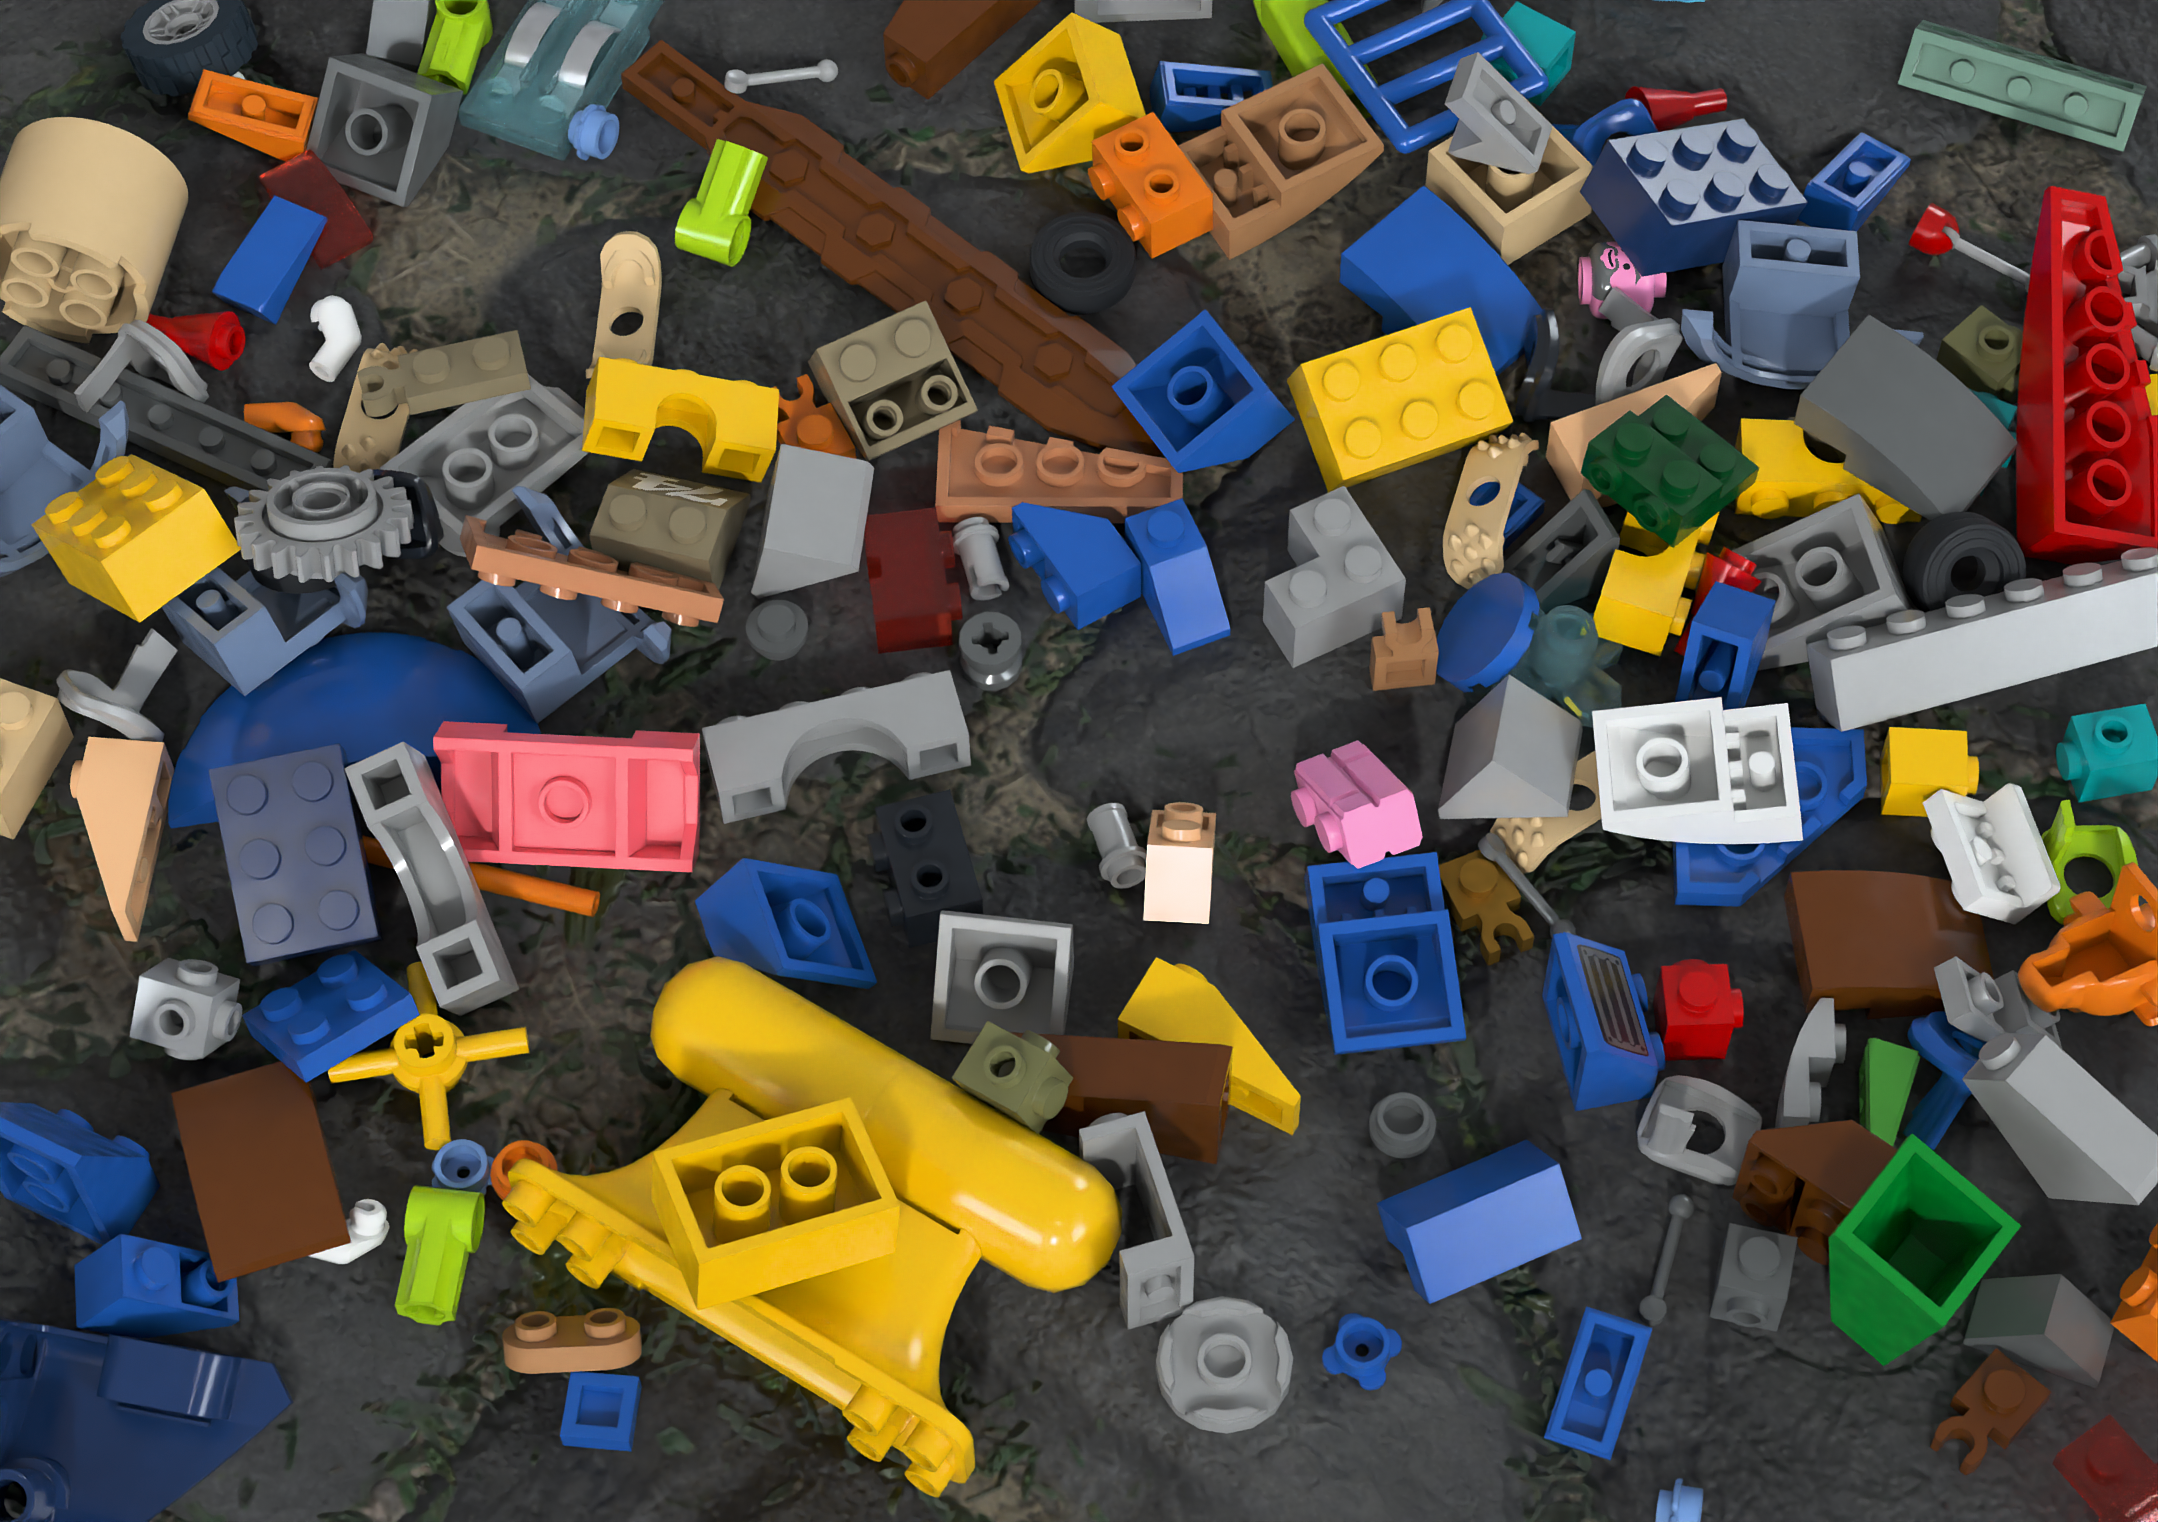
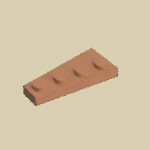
M961 420L939 429L935 503L936 522H961L972 517H983L989 523H1012V507L1024 502L1107 518L1111 523H1125V518L1183 498V472L1178 473L1166 458L1107 447L1100 454L1083 452L1074 447V441L1049 437L1046 445L1015 439L1014 430L989 426L987 433L961 429Z
M465 515L460 541L470 568L479 571L478 577L486 582L507 587L515 586L516 579L540 584L539 590L544 594L565 600H575L578 593L602 598L601 604L603 606L624 613H637L639 606L663 611L662 618L683 626L696 627L699 624V620L718 623L724 599L714 583L638 562L631 563L628 572L617 569L618 561L604 555L602 552L579 546L578 549H571L568 556L557 553L558 549L554 545L542 541L543 536L517 529L515 535L505 539L484 533L486 520Z

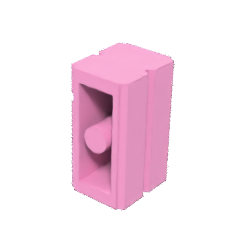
M1357 740L1333 749L1331 757L1327 758L1324 754H1320L1297 763L1294 774L1298 789L1291 792L1295 813L1304 827L1315 825L1321 844L1328 853L1338 850L1351 865L1359 869L1384 859L1385 853L1388 851L1392 855H1396L1420 845L1423 836L1413 793L1364 744L1362 745Z

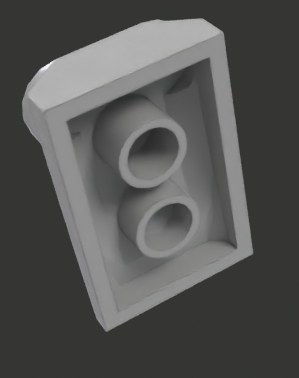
M528 374L530 390L465 403L380 467V470L411 473L425 481L433 495L441 522L442 539L439 544L447 551L457 556L466 557L460 541L465 515L486 520L484 533L499 537L500 526L522 509L512 489L516 486H524L541 493L589 453L582 451L585 409L559 387L542 386Z

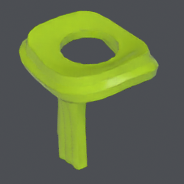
M2070 800L2061 801L2051 828L2041 836L2060 883V891L2047 901L2051 916L2061 924H2063V920L2067 915L2074 913L2069 899L2077 895L2067 886L2064 879V868L2068 862L2078 857H2092L2103 862L2109 868L2113 877V888L2108 894L2099 898L2106 908L2111 907L2122 866L2131 862L2136 863L2138 866L2133 845L2126 832L2120 827L2112 825L2076 826Z

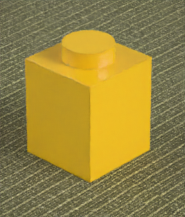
M1889 727L1880 757L1882 815L1928 817L1923 802L1940 789L1963 796L1976 794L1979 780V761L1977 756H1968L1967 731Z

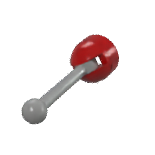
M1930 203L1911 236L1909 246L1933 256L1945 254L1951 249H1956L2022 283L2028 292L2029 273L1961 239L1956 218L1947 210L1934 203Z

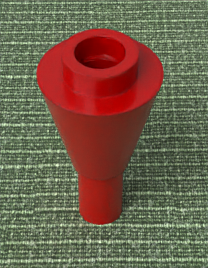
M1633 86L1629 88L1625 99L1632 98L1642 102L1648 110L1658 132L1673 130L1691 121L1696 116L1722 112L1727 108V97L1721 88L1690 94L1687 91Z
M231 311L176 316L174 318L149 314L146 322L174 341L183 352L220 371L228 369L242 355L245 347L246 337L244 329L241 327L238 316Z
M1723 547L1718 557L1706 552L1691 610L1693 616L1674 648L1675 652L1685 656L1692 620L1715 581L1752 593L1762 583V581L1751 576L1757 564L1726 547Z

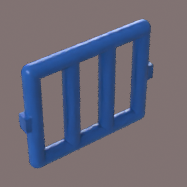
M1332 0L1309 10L1304 16V25L1396 150L1403 154L1411 153L1453 134L1459 118L1448 109L1409 127L1394 105L1452 80L1459 61L1463 57L1477 52L1488 62L1503 57L1518 77L1509 83L1527 100L1543 93L1549 84L1547 75L1489 0H1451L1350 46L1334 25L1390 0ZM1470 17L1473 18L1487 36V38L1380 86H1378L1364 67L1369 62Z

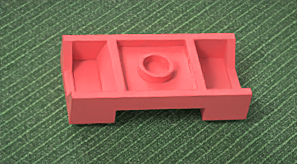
M443 721L434 735V751L441 762V797L468 862L693 872L699 857L700 733L636 730L632 738L509 733L507 731V724Z

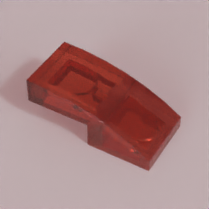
M311 149L259 175V180L271 199L274 195L323 215L328 219L311 253L321 270L372 243L373 234L339 183Z

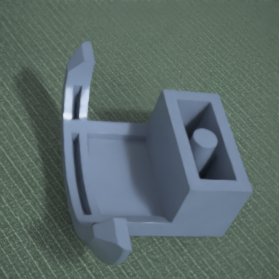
M1738 220L1722 266L1726 343L1714 330L1713 312L1683 309L1681 331L1686 344L1700 360L1708 365L1717 363L1721 372L1760 385L1783 389H1806L1850 337L1848 309L1860 279L1857 231ZM1895 330L1916 346H1919L1924 338L1923 332Z
M0 385V577L7 576L49 553L31 524L46 514L45 508L51 501L65 493L78 492L96 479L95 474L102 465L114 458L124 456L128 440L129 417L123 401L120 400L98 419L101 427L100 443L91 470H89L47 439L34 408Z
M235 486L224 490L237 512V505L239 503L250 502L248 490ZM216 567L163 605L162 609L182 642L240 693L246 696L309 647L319 643L326 634L339 624L344 623L353 628L364 624L368 588L365 579L360 574L354 578L347 573H341L334 578L337 586L330 589L303 594L283 593L271 590L258 583L253 577L251 570L234 581L220 568Z
M516 486L512 489L520 507L540 536H543V541L554 545L558 549L557 553L568 556L571 549H578L579 546L584 547L566 523L554 502L547 495L524 486ZM481 580L447 606L464 644L502 683L537 724L635 648L658 664L665 663L670 657L672 629L664 621L655 622L640 608H638L637 613H624L612 610L601 604L602 598L578 593L575 600H565L544 594L539 590L540 584L524 581L514 589L513 586H500Z

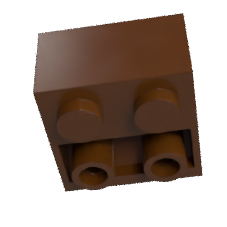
M1853 1120L1758 1130L1748 1141L1732 1198L1740 1203L1743 1211L1752 1220L1763 1226H1775L1789 1236L1798 1237L1797 1245L1807 1257L1819 1264L1829 1265L1828 1237L1895 1154L1897 1149Z

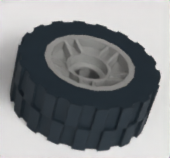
M150 0L144 6H140L134 12L133 17L126 21L124 25L125 31L121 33L122 46L142 86L147 91L151 89L154 94L161 96L162 94L180 96L184 93H196L203 69L233 76L243 64H246L251 59V53L253 50H256L258 45L256 40L258 33L243 0Z

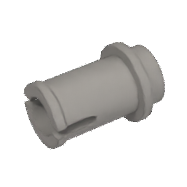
M972 517L959 522L953 528L954 536L951 538L950 545L953 552L961 557L970 586L969 592L971 597L982 601L1002 595L1001 590L1007 591L1009 589V582L1004 574L995 545L999 539L996 527L989 525L988 520L983 517Z
M1107 803L1095 808L1087 817L1088 826L1093 832L1102 858L1099 864V871L1101 876L1105 880L1110 881L1113 887L1129 888L1139 884L1146 877L1147 851L1143 847L1138 846L1127 819L1128 814L1125 807L1119 803Z

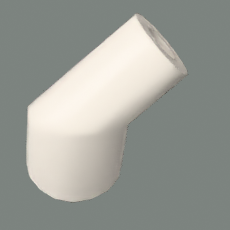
M330 295L314 303L310 313L312 322L319 321L318 329L323 331L326 341L309 363V367L316 376L327 382L335 381L360 346L362 339L352 306L343 298Z

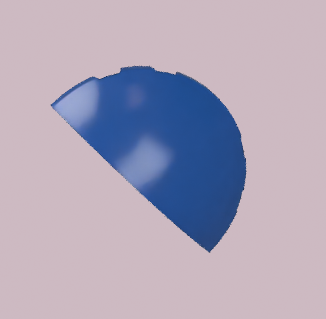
M366 632L324 638L316 645L309 647L246 696L231 685L200 718L198 726L178 758L169 793L168 823L171 829L219 822L209 769L334 744H340L344 748L348 765L350 766L404 741L425 755L437 787L441 790V762L434 751L433 737L443 721L507 724V731L509 733L541 734L538 724L480 660L462 650H455L443 644L426 640L423 637L399 633Z

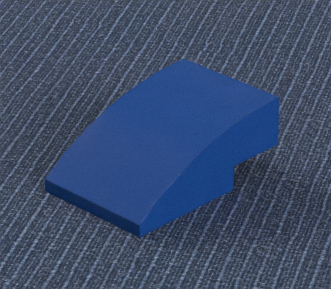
M1424 185L1341 253L1339 282L1383 316L1382 331L1386 335L1471 307L1496 376L1501 374L1524 354V342L1530 321L1534 315H1539L1542 312L1535 298L1497 252L1461 216Z
M1437 852L1386 857L1359 869L1349 862L1307 866L1304 883L1323 1004L1334 1055L1465 1041L1466 1031L1448 909L1445 910Z

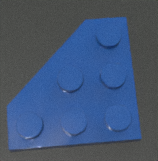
M1791 727L1803 841L1760 844L1673 842L1675 905L1740 907L1864 797L1867 787L1864 729H1850L1841 732L1835 728Z

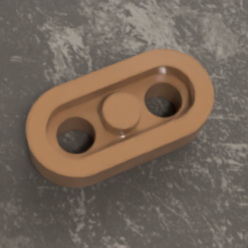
M600 1308L586 1315L557 1317L552 1313L544 1311L529 1312L519 1316L515 1323L506 1328L502 1334L506 1366L513 1371L526 1374L618 1369L632 1364L642 1354L640 1325L638 1321L626 1316L623 1311L615 1308Z

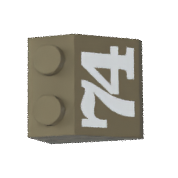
M632 469L607 486L589 534L592 550L602 552L604 555L617 560V569L628 572L630 564L638 562L714 583L719 590L751 502L750 494Z

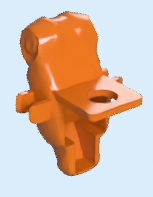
M2131 862L2122 866L2110 908H2106L2100 899L2090 891L2071 897L2069 901L2074 913L2064 918V927L2051 940L2047 950L2031 954L2020 966L2017 976L2018 982L2029 1000L2040 1010L2048 1013L2059 1009H2067L2074 1013L2084 1012L2097 1016H2113L2133 1011L2146 1026L2158 1025V889L2137 864ZM2139 895L2142 896L2148 903H2144L2143 905L2139 906Z

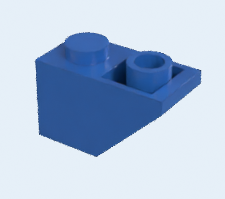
M1024 502L1012 507L1013 534L1008 537V541L1016 560L1024 569L1029 567L1034 569L1041 579V588L1050 607L1058 614L1064 611L1077 630L1141 597V562L1109 519Z
M119 1234L74 1265L77 1328L143 1339L228 1327L239 1321L237 1277L218 1283L210 1253Z

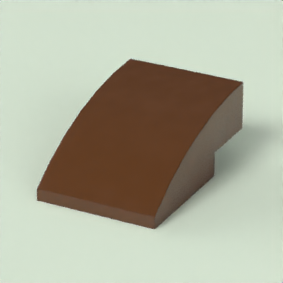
M1866 870L1790 872L1784 894V902L1805 1013H1810L1820 998H1834V1011L1865 1008L1867 1020L1929 1015L1932 1012L1939 1011L1945 1012L1934 967L1957 956L1978 973L1985 972L1994 980L1980 914L1963 910V907L1953 895L1951 889L1952 881L1923 875Z
M279 1061L171 1093L196 1204L218 1283L352 1243L331 1154L324 1136L310 1081L304 1082L285 1064Z

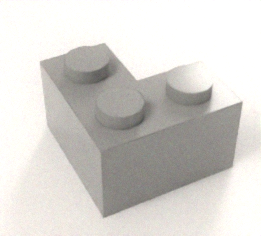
M1345 486L1290 509L1287 551L1298 567L1265 581L1263 622L1292 668H1295L1382 628V612L1394 611L1396 621L1402 619L1406 578Z

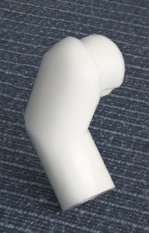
M372 1199L356 1202L355 1207L349 1212L350 1218L346 1220L352 1243L309 1255V1257L336 1264H348L381 1245L390 1227L386 1220V1208L380 1202Z

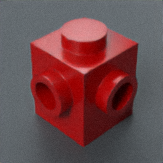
M1687 959L1676 962L1672 966H1661L1653 999L1656 1031L1659 1033L1663 1044L1665 1061L1725 1059L1733 1028H1742L1744 1018L1742 992L1740 988H1730L1728 964H1708L1703 960Z

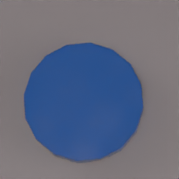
M1510 573L1492 574L1474 584L1456 602L1437 636L1439 650L1437 674L1463 692H1474L1472 686L1478 683L1486 688L1500 681L1517 665L1532 641L1535 630L1528 625L1532 613L1539 616L1540 608L1535 590Z

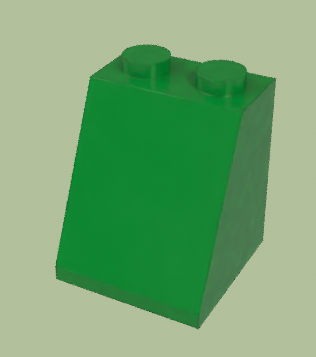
M1912 1133L1906 1138L1828 1237L1831 1322L1883 1366L1887 1365L1947 1324L2021 1225Z

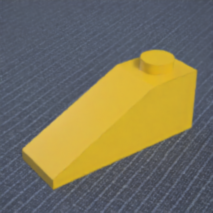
M1156 957L1118 1018V1038L1232 1046L1230 1105L1293 1135L1299 1125L1301 1096L1218 989L1213 984L1208 983L1204 975L1191 966L1185 964L1172 965Z

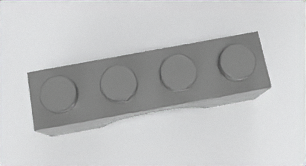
M950 670L935 674L927 672L916 673L900 682L875 688L856 687L845 691L840 696L811 703L804 701L792 702L784 705L777 711L751 717L732 716L721 720L716 725L702 728L707 762L724 824L785 810L789 792L799 774L814 761L835 752L856 750L877 754L895 764L909 780L971 766L969 732Z
M403 741L344 768L367 827L386 852L408 898L418 933L416 949L439 1006L462 1016L519 990L425 755Z

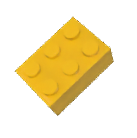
M1471 307L1300 364L1287 379L1328 493L1342 486L1347 488L1478 443L1480 440H1487L1490 435L1497 436L1513 423Z
M130 454L128 457L120 456L102 465L97 470L94 481L78 492H68L55 498L45 508L46 514L31 524L69 584L139 623L241 550V547L238 546L236 539L204 488L133 454Z
M851 1097L653 1152L652 1202L697 1311L896 1253L900 1204Z

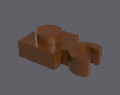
M1996 1348L1954 1395L1950 1406L1962 1416H1953L1944 1420L1938 1426L1930 1448L1938 1452L1944 1443L1950 1439L1964 1441L1968 1445L1970 1452L1964 1458L1959 1471L1964 1475L1971 1474L1980 1466L1988 1448V1437L2005 1450L2047 1403L2052 1392Z

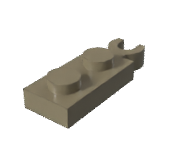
M518 330L398 355L400 368L389 370L381 366H371L357 372L362 390V400L368 417L386 415L393 411L397 405L408 403L410 414L413 415L531 389Z

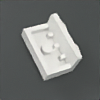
M2008 783L1984 802L1940 789L1923 802L1932 826V840L1944 857L1952 878L1951 889L1953 895L1963 907V910L2016 924L2060 891V883L2020 786Z

